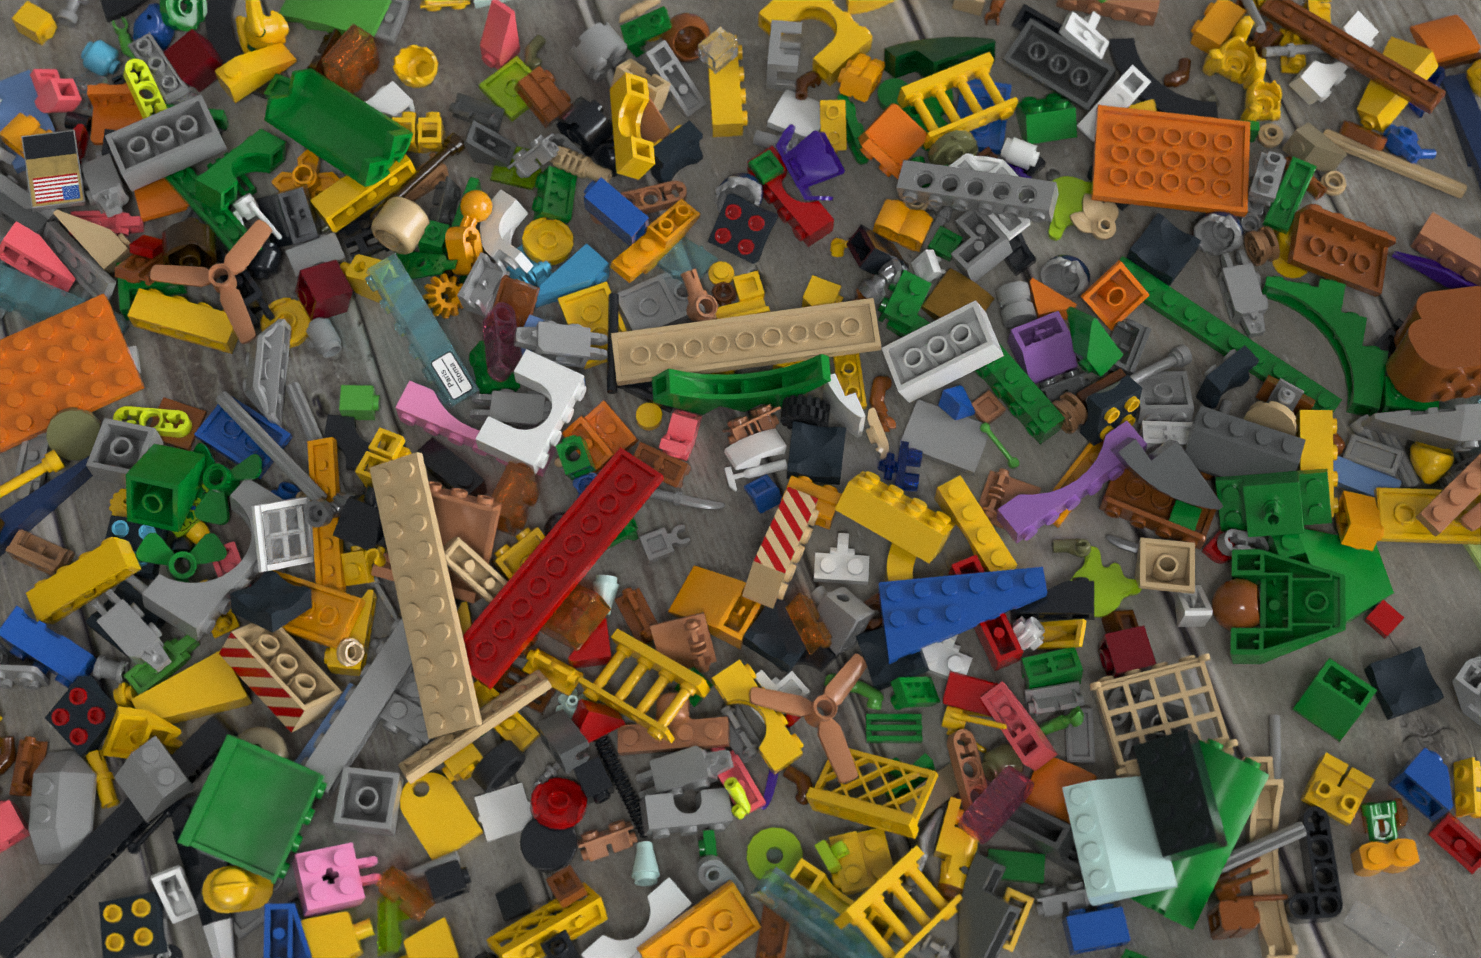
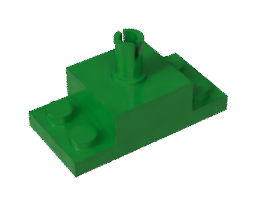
M1327 468L1216 477L1217 498L1224 506L1219 510L1221 531L1247 529L1248 537L1304 533V525L1332 523Z

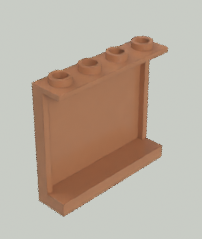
M428 481L443 547L452 538L459 537L486 563L490 564L502 504L493 502L494 498L490 496L477 495V497L467 495L468 491L464 489L452 488L448 490L442 488L441 483ZM384 553L383 555L386 558L385 565L378 567L373 564L371 575L394 581L389 555ZM448 568L454 598L470 603H475L482 599L479 594Z

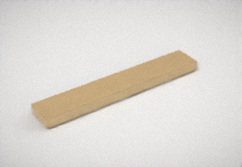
M539 669L479 709L482 725L436 738L398 765L408 782L412 784L551 689L550 682Z

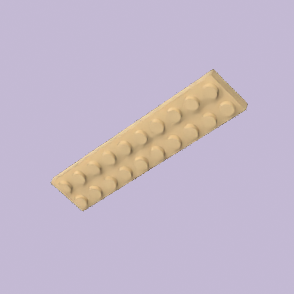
M874 298L611 333L618 386L650 382L652 377L668 368L684 372L709 374L805 361L819 354L834 357L881 350Z
M415 452L371 467L370 473L428 739H434L482 725V720L422 453Z

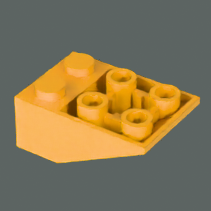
M694 565L668 613L682 618L704 612L709 633L741 650L744 634L759 617L765 605L742 596L746 582Z

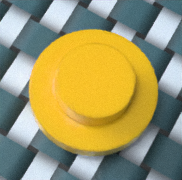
M716 262L709 268L708 277L714 285L720 282L730 284L733 281L734 270L726 262Z
M126 682L118 685V688L113 690L114 700L118 706L135 708L131 699L138 696L132 685L129 686Z

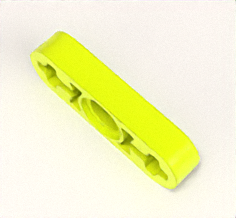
M140 59L129 60L125 65L123 76L142 118L145 119L152 116V106L154 104L155 114L166 110V104L147 64ZM132 68L137 72L141 71L139 78L135 72L131 73ZM142 89L150 90L153 97L151 99H144L140 96L139 91Z
M123 406L116 410L113 416V420L122 421L130 415L133 420H127L128 423L146 426V422L150 417L157 416L160 419L159 423L152 428H155L160 436L181 438L188 435L192 430L190 418L185 412L180 410ZM181 419L184 424H180L178 428H175L172 423L177 424Z

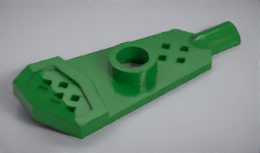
M412 252L406 255L396 253L389 257L388 262H391L400 280L406 281L441 275L445 270H455L458 260H448L446 255Z

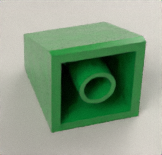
M154 443L126 473L127 521L179 532L202 486L203 473L205 471V454Z

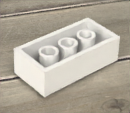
M976 300L882 347L897 390L909 403L1004 356L988 316Z

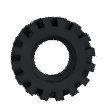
M803 394L798 395V397L791 395L790 398L786 397L783 400L780 422L790 430L792 429L793 421L812 426L828 427L830 404L826 400L820 401L821 398L819 397L812 398V395H807V397H803Z

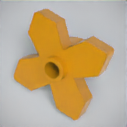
M307 149L297 158L298 166L295 167L293 172H281L272 180V184L279 192L307 184L311 199H313L340 178L334 172L319 173L320 159Z

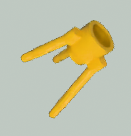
M947 706L941 726L948 729L947 735L958 731V729H965L966 722L993 728H1007L1006 724L968 715L990 716ZM976 742L978 750L986 753V748Z

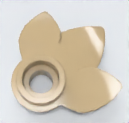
M1085 194L1082 200L1083 211L1071 214V222L1082 233H1092L1098 240L1112 238L1116 232L1115 221L1119 216L1117 205L1114 202L1103 203L1102 201L1091 200V194ZM1101 224L1105 225L1107 229H1103Z

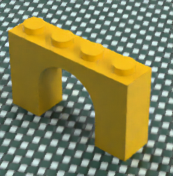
M772 0L759 12L758 26L769 36L772 20L800 22L814 19L824 22L833 30L835 34L834 39L813 58L812 71L818 72L821 79L829 86L838 80L841 69L846 67L849 59L854 60L860 53L866 54L871 50L873 36L866 27L857 24L848 12L840 10L833 0Z

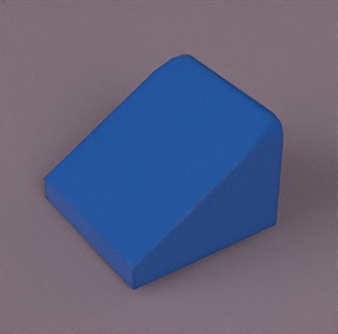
M767 474L744 486L746 493L760 514L779 505L782 497L779 488Z

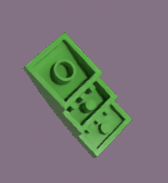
M285 0L279 14L284 17L286 22L302 23L308 30L326 31L329 33L333 32L334 28H336L345 39L372 42L391 4V0Z

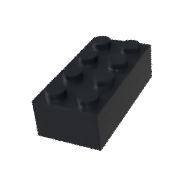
M1185 729L1133 746L1162 858L1175 862L1228 846L1198 735Z

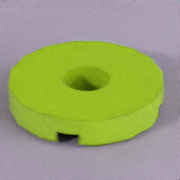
M771 827L761 830L752 838L747 847L746 861L749 871L757 880L770 885L784 884L799 860L803 859L800 842L793 833L783 828ZM772 849L779 850L783 855V859L776 864L769 862L766 857L768 851Z

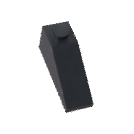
M433 437L416 451L422 453L425 469L446 489H464L468 491L467 495L474 497L485 495L488 492L485 480L465 461Z
M1075 577L1072 581H1065L1047 590L1046 597L1018 609L1010 610L1012 620H1018L1023 616L1025 620L1030 617H1034L1037 620H1095L1094 581H1089L1085 577Z

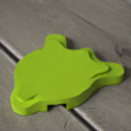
M1071 176L1059 177L1052 181L1057 183L1059 195L1048 230L1050 239L1054 241L1061 239L1064 231L1073 225L1070 215L1083 211V196L1091 194L1092 182H1085Z
M1090 546L1091 552L1084 557L1083 567L1074 574L1070 581L1075 577H1085L1089 581H1094L1095 618H1100L1115 611L1125 598L1138 595L1142 589L1138 587L1135 579H1128L1123 575L1121 566L1118 563L1104 567L1099 549Z

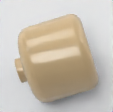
M392 197L385 203L373 220L371 230L375 238L386 248L398 254L406 255L415 250L430 221L426 213L414 201L403 197Z

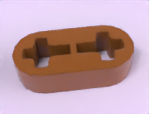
M1344 120L1339 130L1340 134L1378 151H1383L1388 140L1385 136L1348 120Z

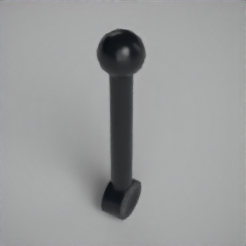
M169 807L163 811V815L136 843L133 842L128 845L129 853L138 854L140 846L167 818H171Z

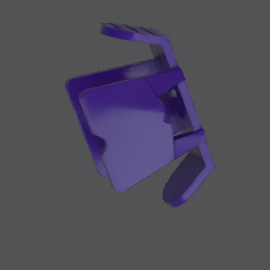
M790 124L781 135L776 148L796 186L799 188L804 200L833 201L832 196H812L808 188L845 173V169L827 135L824 132L819 133L815 130L788 151L787 145L795 132V126Z

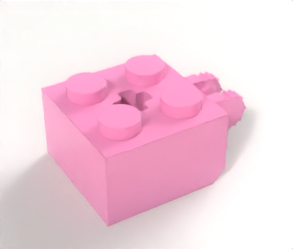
M353 842L295 854L292 867L303 917H314L362 905L365 899L363 886L376 884L382 881L379 873L360 877L359 869L375 866L378 864L377 857L356 859ZM324 877L332 878L334 880L333 883L328 884V880L323 881Z

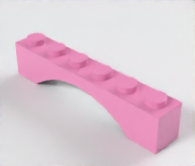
M409 380L395 407L401 422L409 426H414L415 424L423 427L424 431L433 436H438V434L445 436L455 445L462 446L464 444L469 446L479 455L486 456L488 454L477 447L476 437L480 430L471 428L452 416L440 403L434 390ZM551 446L548 452L549 459L543 469L539 468L536 473L537 475L544 476L555 454V446ZM496 457V460L501 464H504L506 466L511 465L510 463L505 462ZM521 469V471H523L524 473H526V474H528V475H531V476H535V475H533V474H531V473H529V472H527V471Z

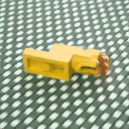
M950 797L936 849L933 854L934 857L944 859V861L941 860L940 880L937 890H939V893L946 901L952 900L958 894L962 896L968 871L976 853H979L977 850L976 834L954 827L955 825L960 826L964 814V809L959 808L961 799Z

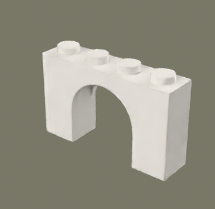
M526 349L514 370L515 380L517 383L543 394L550 401L552 409L549 417L536 428L520 430L488 416L476 437L478 449L536 475L539 468L543 469L549 459L548 452L551 446L558 444L562 435V431H560L564 423L568 424L574 414L573 407L577 400H582L587 387L585 386L584 375Z

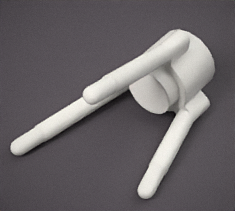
M250 193L233 203L236 210L232 214L244 227L245 224L242 217L249 220L257 215L260 220L266 222L271 227L272 233L277 239H282V235L260 211L258 203Z

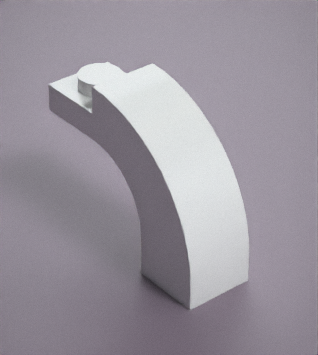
M500 190L491 200L493 203L492 213L487 220L480 223L479 231L482 246L495 262L499 259L505 268L508 266L513 270L520 268L528 273L534 265L520 250L512 246L511 241L515 229L529 213L517 199Z

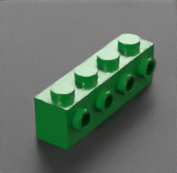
M999 343L1004 356L975 370V372L989 385L995 396L1001 399L1008 407L1010 413L1022 423L1028 434L1041 445L1061 430L1065 417Z

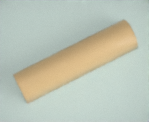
M459 537L452 538L443 547L447 567L490 604L508 581Z

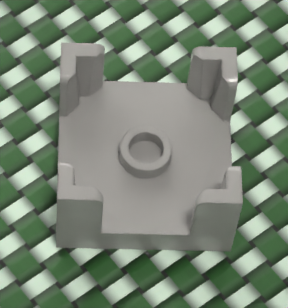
M772 20L766 90L786 91L788 89L795 92L796 80L777 79L778 71L797 73L801 43L781 41V33L801 34L802 22Z

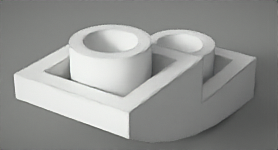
M774 428L743 438L725 448L724 453L735 470L759 466L761 458L785 454L787 445Z

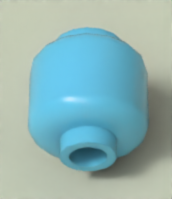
M102 40L90 41L82 51L81 59H83V66L101 78L107 77L110 73L115 75L121 66V62L118 61V50Z

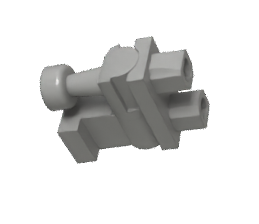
M1269 151L1268 154L1261 152L1248 188V213L1255 214L1260 218L1265 211V206L1269 207L1271 202H1274L1286 164V159H1283L1282 154Z

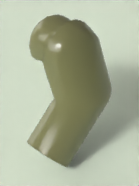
M1086 539L1052 540L1053 553H1069L1082 558L1091 552L1090 543Z

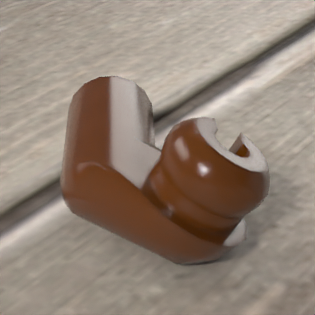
M1188 58L1179 59L1178 70L1164 76V85L1168 88H1177L1186 84L1190 77L1191 60Z
M808 71L796 79V99H807L808 87L816 88L815 84L820 86L822 79L818 72Z
M14 736L0 737V776L4 775L16 761Z
M789 765L783 777L796 784L798 791L795 796L796 801L799 804L807 805L809 802L806 795L809 788H813L811 778L792 765Z

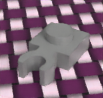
M684 525L676 526L669 534H667L664 527L639 537L649 564L675 555L673 549L675 546L684 548L690 545L689 537L685 539L677 537L679 533L685 532Z

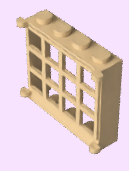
M1203 654L1198 658L1190 655L1179 659V663L1168 665V662H1162L1151 667L1152 670L1141 672V669H1134L1126 672L1124 677L1114 679V676H1107L1089 684L1090 690H1093L1112 753L1117 777L1141 776L1137 759L1124 762L1118 742L1138 737L1141 744L1146 742L1145 735L1164 731L1165 735L1172 734L1170 729L1188 724L1191 725L1193 733L1197 734L1199 740L1202 741L1196 722L1211 718L1218 738L1212 740L1224 745L1222 751L1233 756V747L1238 746L1237 739H1229L1205 665L1206 661L1211 660L1209 654ZM1196 668L1202 687L1186 691L1181 671ZM1174 673L1180 693L1160 697L1154 678ZM1148 680L1154 699L1134 704L1129 685ZM1123 687L1128 706L1108 711L1103 691ZM1204 693L1210 712L1194 716L1188 697ZM1182 699L1188 718L1168 723L1163 703ZM1156 705L1162 725L1142 729L1136 710ZM1130 712L1136 731L1116 736L1110 717Z

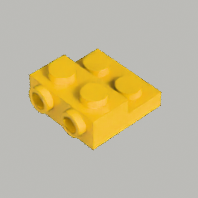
M526 527L515 536L518 541L511 547L506 543L494 552L497 558L492 562L507 581L511 579L545 538L538 527L532 530Z
M876 828L858 833L853 831L828 838L830 847L842 840L850 854L838 860L843 869L835 874L831 873L833 886L845 896L865 892L893 866L884 830Z

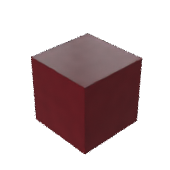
M193 29L163 52L181 80L198 92H202L217 79L215 70L225 64L211 42Z
M337 260L300 270L295 293L310 321L320 317L326 319L346 313L353 292Z
M1144 625L1104 634L1098 645L1101 665L1106 675L1114 676V679L1124 677L1126 672L1134 669H1141V672L1152 670L1151 667L1156 664Z

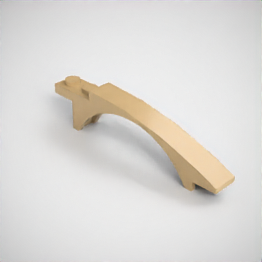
M1248 757L1260 763L1259 770L1269 774V777L1245 824L1246 844L1278 831L1280 804L1284 785L1283 779H1274L1272 757ZM1277 848L1259 856L1261 861L1249 868L1250 874L1264 869L1269 870V874L1251 880L1252 895L1282 894ZM1283 900L1253 902L1254 906L1258 907L1260 913V923L1257 924L1262 958H1296L1295 955H1298V945L1291 933Z

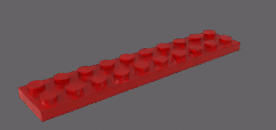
M621 447L463 635L470 671L474 679L489 690L493 688L663 482L664 477L661 473Z

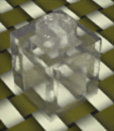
M719 27L698 44V58L715 74L738 56V41L731 32L727 33L722 27Z

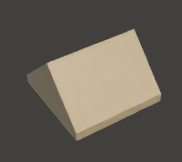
M1140 538L1134 575L1140 589L1194 594L1195 543Z

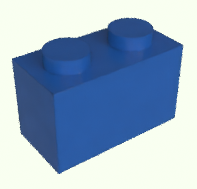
M1104 904L1096 907L1097 911L1086 913L1085 909L1068 912L1069 916L1065 917L1062 924L1069 954L1076 955L1127 945L1131 940L1123 906L1114 908L1113 904Z

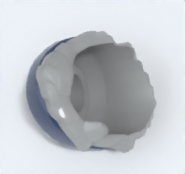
M747 173L732 174L716 187L714 203L717 211L720 213L727 195L734 193L759 206L763 199L762 185L753 175Z
M1220 211L1206 213L1194 226V236L1201 240L1198 250L1208 252L1211 256L1232 252L1243 245L1242 224L1231 213Z
M1065 254L1057 255L1050 259L1041 268L1040 273L1041 282L1068 299L1081 296L1089 288L1091 279L1088 267L1080 259Z

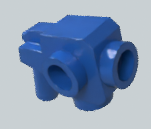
M1392 124L1383 133V136L1388 138L1385 146L1388 147L1389 152L1395 156L1402 155L1410 163H1417L1419 159H1434L1436 157L1435 149H1421L1417 143V134L1407 127H1396Z

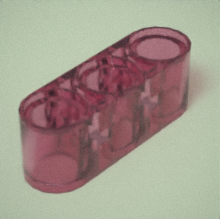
M498 303L485 316L482 325L488 374L493 380L504 382L514 373L520 361L519 347L514 346V333L517 328L515 312L510 305Z
M1006 767L965 811L959 820V828L981 845L987 843L1033 791L1034 782L1014 767Z

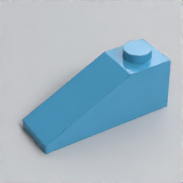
M586 243L538 286L540 291L535 308L557 302L560 297L606 282L610 274L609 263Z

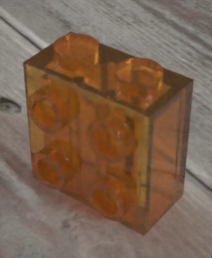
M355 24L348 28L321 59L326 77L351 94L358 92L362 88L365 79L370 74L376 72L380 63L373 36Z
M509 461L491 496L494 498L493 502L502 504L497 530L513 537L518 529L522 530L528 517L526 513L530 506H535L539 497L534 472L531 467L524 463L514 464Z
M578 584L540 631L577 652L611 611V608L598 593Z

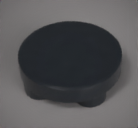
M533 818L522 831L520 837L521 852L531 867L543 873L558 871L567 866L574 858L578 849L577 835L573 827L551 829L541 825Z

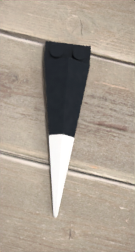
M198 794L176 801L169 806L174 826L172 833L212 957L235 958L232 913H218L210 909L205 903L202 894L203 883L207 876L215 869L231 866V863L192 846L187 847L178 843L200 795Z

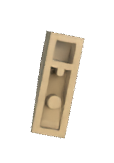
M60 210L53 212L109 274L112 275L115 272L116 263L123 262L132 255L129 249L131 242L122 233L117 235L111 229Z

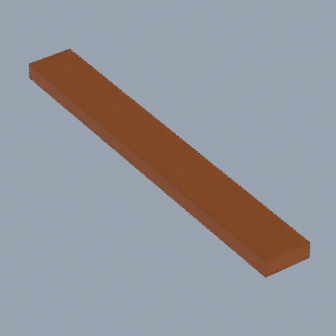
M1267 0L1260 8V14L1428 114H1431L1445 96L1446 91L1292 0Z

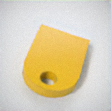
M428 772L412 784L407 782L404 786L400 798L401 811L432 860L459 850L483 834L482 829L458 792L446 777ZM419 783L429 785V792L423 797L414 795V788Z

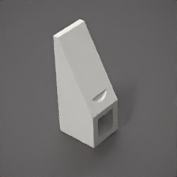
M1132 65L1079 122L1077 128L1094 143L1097 106L1105 105L1128 108L1151 81Z

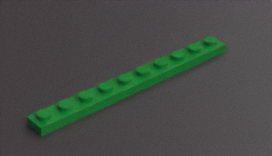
M1124 256L1119 259L1149 293L1150 296L1143 301L1144 304L1223 356H1226L1233 349L1238 351L1245 345L1260 360L1255 367L1249 370V373L1261 381L1265 382L1268 375L1278 380L1281 378L1304 391L1303 394L1316 400L1311 410H1333L1334 412L1341 403V398Z

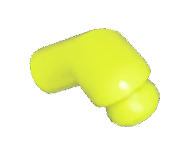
M730 777L726 779L724 787L736 803L731 808L732 814L737 819H743L746 814L749 815L751 809L745 791L736 778Z

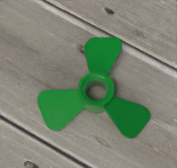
M198 443L193 452L205 454L203 483L210 490L198 504L194 514L197 519L203 522L225 525L230 520L227 496H230L238 488L240 481L253 480L260 476L262 473V457L258 454H252L233 469H229L219 463H215L207 446Z
M156 533L147 534L136 550V558L139 561L166 565L168 574L175 581L190 583L188 578L195 573L197 565L220 561L227 555L226 548L213 533L205 534L190 553L182 551L174 554ZM178 558L185 559L189 564V568L184 574L178 573L174 568V563Z

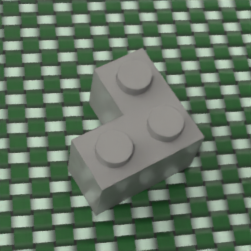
M968 210L955 221L961 236L966 242L953 251L951 255L957 269L973 282L978 281L1013 252L1007 236L986 215L975 210Z

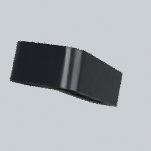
M1314 806L1308 808L1297 820V822H1302L1307 832L1305 837L1299 839L1307 893L1296 894L1284 903L1287 920L1291 924L1328 922L1338 916L1343 909L1329 817L1324 809ZM1311 817V820L1317 822L1318 825L1314 826V823L1308 822V819ZM1312 844H1317L1322 848V856L1314 854ZM1317 872H1321L1327 877V885L1321 884L1317 880ZM1322 900L1330 903L1332 913H1326L1322 909ZM1294 902L1299 903L1303 907V916L1293 911L1292 905Z

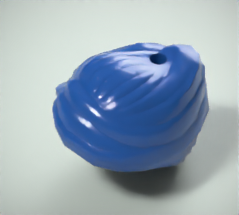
M149 4L147 9L136 18L133 26V38L137 40L150 33L163 51L171 43L175 30L170 26H166L162 21L160 4Z

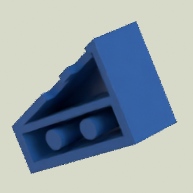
M16 605L0 627V637L12 648L9 652L21 661H24L25 658L30 659L34 662L32 666L38 667L45 675L48 671L56 675L54 680L68 689L79 676L91 675L97 660L91 653L65 636H61L47 628V625L39 620L37 622L32 619L23 609Z
M295 903L265 904L263 958H312Z

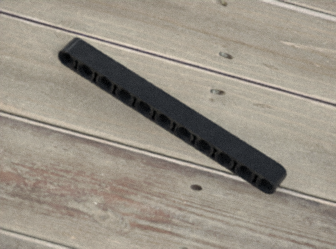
M219 714L210 717L172 754V757L192 784L215 762L227 734L236 737L239 735ZM128 797L0 922V955L3 958L17 957L163 812L147 823Z

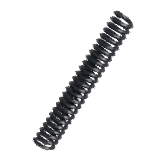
M604 736L597 741L594 740V746L597 747L596 750L599 751L598 754L601 755L600 758L603 759L602 762L605 763L606 770H609L608 774H611L612 782H615L614 786H616V790H618V794H620V798L624 802L623 805L626 806L625 809L628 810L627 813L630 814L629 817L632 818L631 821L634 822L633 825L636 826L635 829L638 830L637 833L640 834L639 837L646 838L647 836L643 835L644 831H641L643 826L639 827L643 825L641 812H639L641 811L640 803H637L640 799H636L638 795H634L636 791H632L634 787H630L632 783H628L630 779H626L628 775H624L626 771H623L624 767H621L622 764L619 763L620 760L617 759L618 756L615 755L614 748H610L612 744H609L608 736Z

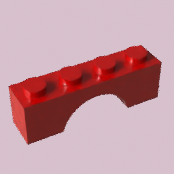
M770 146L754 158L770 149L783 166L784 173L762 185L763 198L768 204L774 205L780 219L784 223H789L793 228L792 231L795 237L800 242L804 241L810 247L833 231L834 218L819 201L801 202L793 199L786 193L782 183L787 176V167L781 155L773 146ZM747 164V174L756 177Z

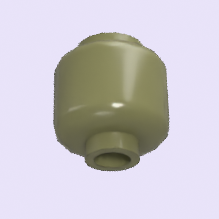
M1006 743L1000 744L988 751L982 759L985 778L999 785H1004L1020 776L1024 769L1023 763L1013 747Z

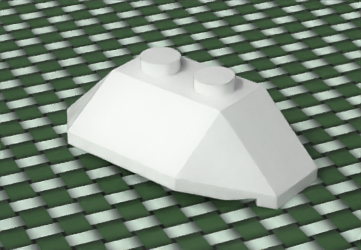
M968 153L949 166L1018 176L1003 159L974 156ZM975 191L971 195H979L982 191ZM1000 195L997 199H1004L1007 195ZM1027 198V199L1023 200L1022 202H1023V203H1029V202H1031L1033 199ZM995 213L986 215L1007 236L1009 241L1031 223V220L1028 218L1018 217L1011 219Z

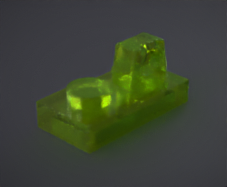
M387 893L377 899V957H390L399 952L402 944V934L398 931L397 922H404L410 919V902L397 900V894Z

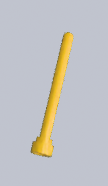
M53 449L44 454L45 457L41 459V463L0 486V498L46 472H49V474L53 471L57 473L64 469L65 466L56 451Z

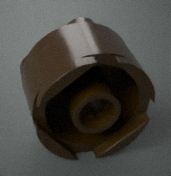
M193 217L171 225L162 232L163 264L205 267L209 270L217 262L215 233L210 227L200 223L198 219Z

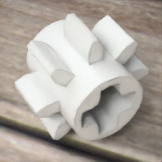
M1021 616L1012 624V629L1022 650L1030 647L1035 651L1044 643L1042 641L1044 639L1042 634L1045 633V629L1036 618L1030 617L1025 620Z

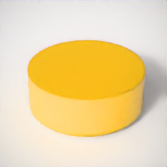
M654 403L640 405L636 411L638 426L647 431L657 429L662 423L660 407Z

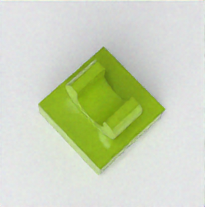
M825 839L815 844L827 869L832 874L843 869L838 860L847 856L850 852L842 840L831 847Z

